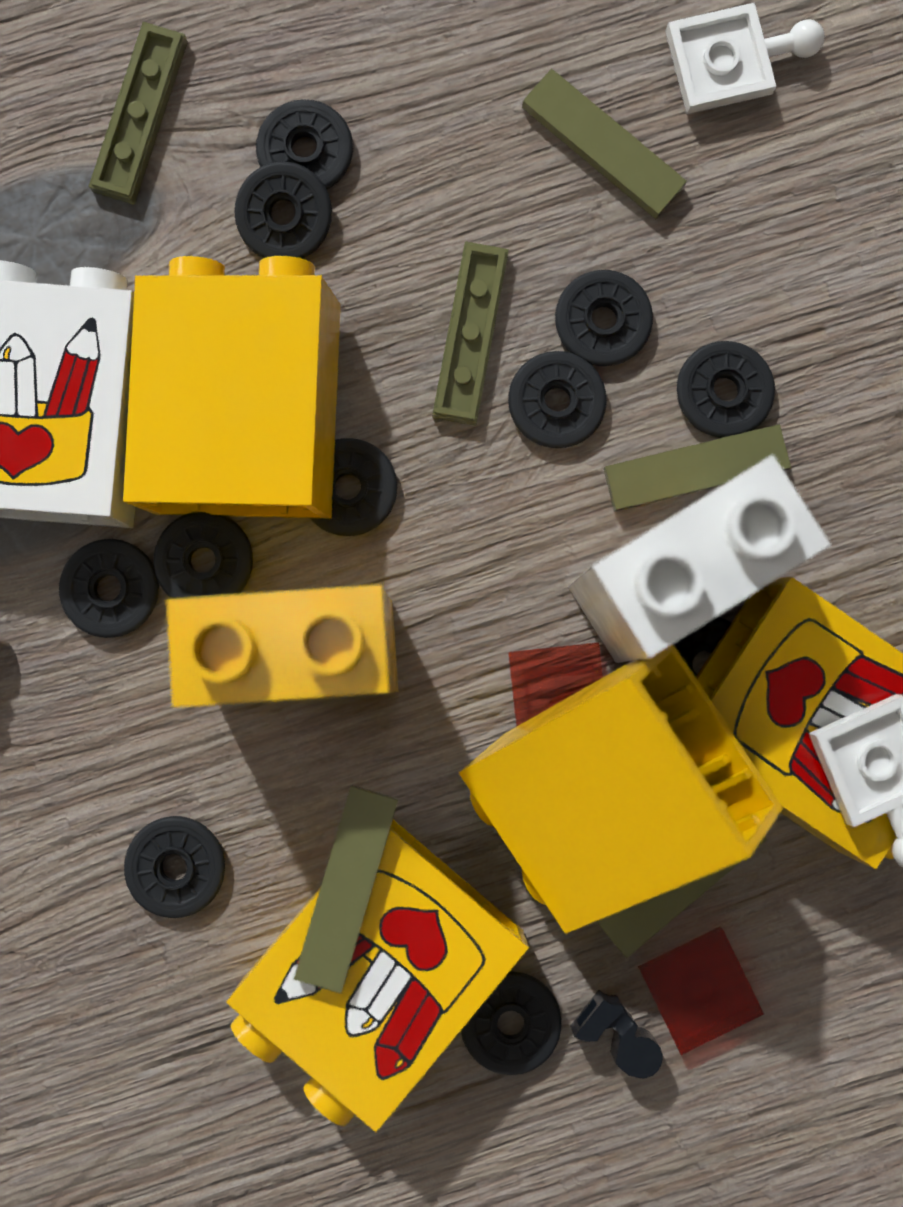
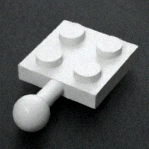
M755 2L668 22L665 31L687 114L772 95L777 86L769 57L792 52L798 57L808 58L815 55L824 43L822 26L818 22L809 19L795 24L790 33L764 39Z
M896 694L810 732L809 736L846 824L856 827L887 813L897 837L892 847L895 861L903 867V695Z

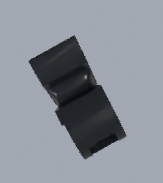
M598 990L570 1025L574 1037L585 1042L598 1041L605 1029L613 1028L614 1034L610 1053L617 1066L629 1076L645 1079L657 1073L662 1065L663 1055L657 1041L648 1030L638 1027L632 1015L624 1008L616 995H607Z

